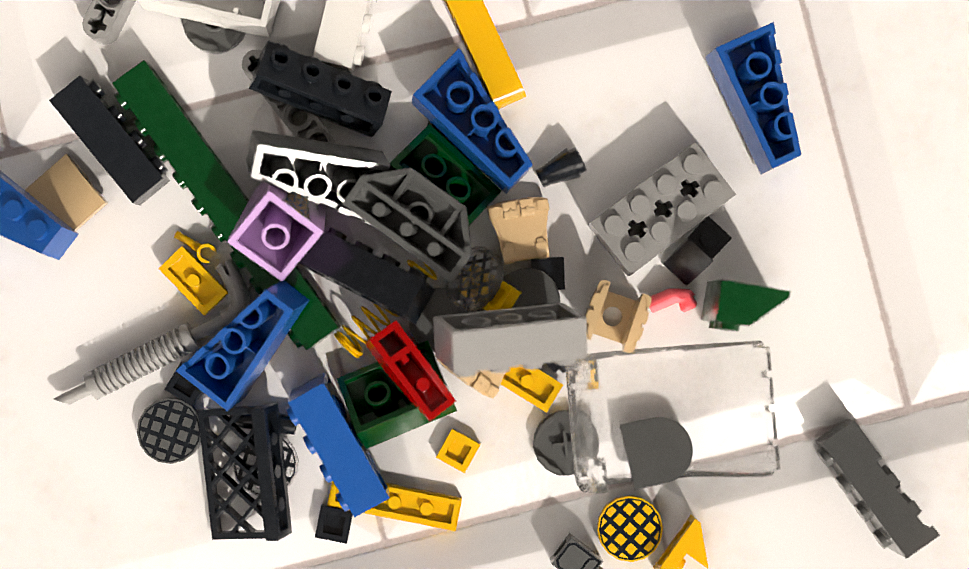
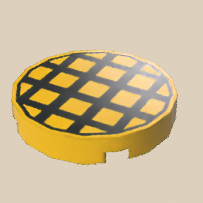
M621 496L614 498L604 506L598 516L597 532L599 541L607 553L618 560L634 562L645 559L656 550L661 541L663 526L660 515L650 502L641 497Z

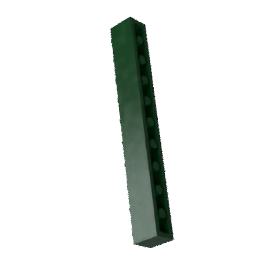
M143 60L112 83L118 91L114 96L125 110L130 108L137 119L133 122L144 137L150 135L156 145L152 148L163 163L170 162L175 169L172 176L183 190L188 187L195 198L191 202L202 216L207 214L214 223L210 228L220 242L228 241L249 199L152 65ZM229 244L233 249L229 253L231 258L240 269L243 267L247 268L252 275L249 282L259 295L280 282L274 275ZM296 265L284 281L309 299V302L288 332V336L298 349L303 346L305 350H310L341 328V325Z

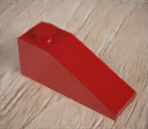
M397 320L378 332L365 344L384 371L429 422L456 402V399Z

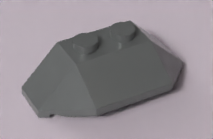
M413 168L361 176L343 202L344 206L451 283L455 281L473 255L467 207Z

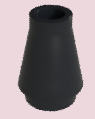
M574 147L570 150L568 148L564 149L543 167L537 169L536 173L545 188L552 184L580 178V174L587 171L579 151Z

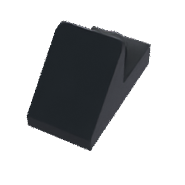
M708 216L667 258L663 265L684 285L688 286L713 262V258L732 237Z

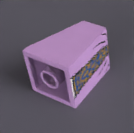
M262 181L253 192L227 242L280 281H283L324 232L326 205L314 203L303 195L293 191L291 193Z

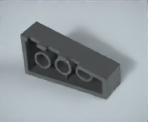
M256 130L252 131L246 158L251 177L291 193L293 191L303 195L314 203L328 205L337 209V212L349 217L352 215L360 219L362 218L344 206L343 202L361 176L388 172L390 169V164L383 151Z
M845 419L815 440L820 448L816 451L817 455L827 467L832 465L839 475L835 478L837 484L846 495L852 494L857 502L853 505L856 512L865 522L870 520L876 529L872 534L883 549L888 547L907 559L940 536L933 525L929 527L918 518L922 510L906 493L898 491V488L901 487V482L886 465L880 466L878 461L882 459L881 455L854 420Z

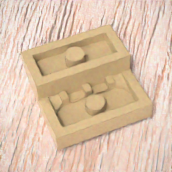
M65 154L25 189V191L75 231L108 204L106 199L90 183L88 176L68 154Z

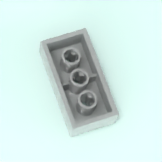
M695 142L594 219L588 226L626 276H631L734 197L736 193ZM682 182L693 186L694 190L691 191L694 194L693 197L690 194L686 196L681 194L680 190L684 188L681 185ZM656 202L660 205L664 203L667 205V217L663 214L660 216L655 215L654 210L657 207L654 204ZM629 222H632L634 225L639 223L642 226L643 230L640 231L642 233L640 238L638 235L631 237L628 234L627 230L631 228L628 225Z
M564 303L433 317L435 357L458 377H472L476 375V371L489 370L492 373H505L510 371V367L522 366L525 369H538L543 367V363L555 362L558 365H572L576 359L587 358L586 317Z

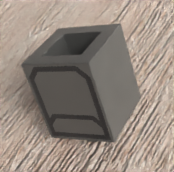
M570 533L550 558L551 564L557 569H603L600 566L603 563L601 556Z

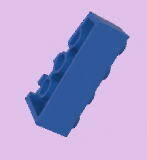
M774 22L716 47L705 57L760 174H764L802 155L794 116L789 108L787 83H784L780 65L782 63L780 49L777 50L774 37L776 34Z
M458 48L412 95V104L507 194L529 172L533 163L510 127L508 128L499 114L500 111L495 103L490 100L481 85V81L475 72L473 73L465 60V56L460 48Z
M0 170V236L38 253L60 260L79 233Z
M284 280L265 290L176 371L226 411L230 410L245 399L309 302V299Z
M324 372L291 391L288 400L290 407L286 408V411L295 426L299 424L302 426L306 433L303 440L310 453L313 455L317 452L323 464L319 467L328 483L332 481L335 483L339 490L336 497L344 511L350 509L355 518L389 499L390 492L368 451L364 452L361 448L363 443L357 436L351 422L348 424L345 420L347 414L341 399L335 394H330L327 384L331 381L327 373Z

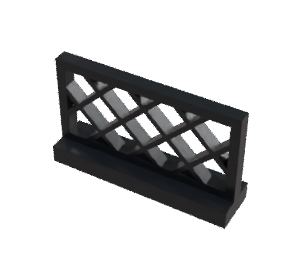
M278 403L233 407L228 411L224 408L197 410L212 540L266 539V541H279L291 534L292 525ZM243 414H251L253 428L248 435L236 424ZM209 416H217L226 424L219 436L210 429ZM230 430L243 440L236 451L232 450L223 441ZM247 445L256 453V462L252 467L239 456ZM217 447L230 457L223 468L214 461L213 452ZM234 462L246 473L239 484L226 473ZM250 478L260 488V494L256 500L243 489ZM221 479L234 490L226 501L217 493V484ZM237 495L250 506L243 516L230 505ZM254 510L263 518L264 530H256L246 521ZM224 512L237 522L231 531H222L220 517Z

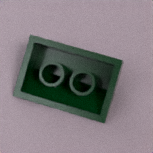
M430 124L389 163V171L413 168L466 206L469 227L502 191Z
M723 279L709 281L706 285L701 320L709 321L708 328L739 332L740 326H751L789 299L791 291Z
M427 340L415 345L449 390L429 341ZM378 361L337 378L355 432L366 449L457 411L454 403L429 422L389 377Z

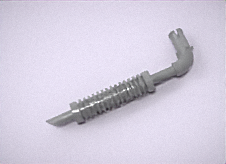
M233 259L225 261L224 266L221 263L215 267L228 292L226 297L230 303L226 309L220 311L221 315L195 328H192L187 322L179 326L178 329L175 328L172 332L169 331L166 335L163 334L160 338L157 337L154 341L151 340L148 344H143V347L139 346L137 350L133 349L131 353L127 352L125 356L121 355L119 358H115L113 361H109L107 364H103L101 367L99 366L95 370L93 369L83 375L85 383L53 399L70 405L91 394L96 400H99L106 396L107 393L110 394L136 381V378L140 379L142 375L146 376L148 373H152L154 370H158L160 367L176 361L177 357L180 359L183 357V354L186 356L189 352L192 353L200 349V339L227 326L250 305L248 291L250 285L245 284Z

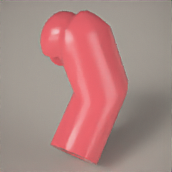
M668 288L650 296L652 301L649 308L654 313L679 303L680 310L686 312L695 308L697 302L693 297L695 294L690 289Z

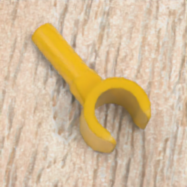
M177 231L174 235V238L197 252L198 259L203 263H210L211 261L202 257V248L209 247L217 252L213 244H201L180 231Z

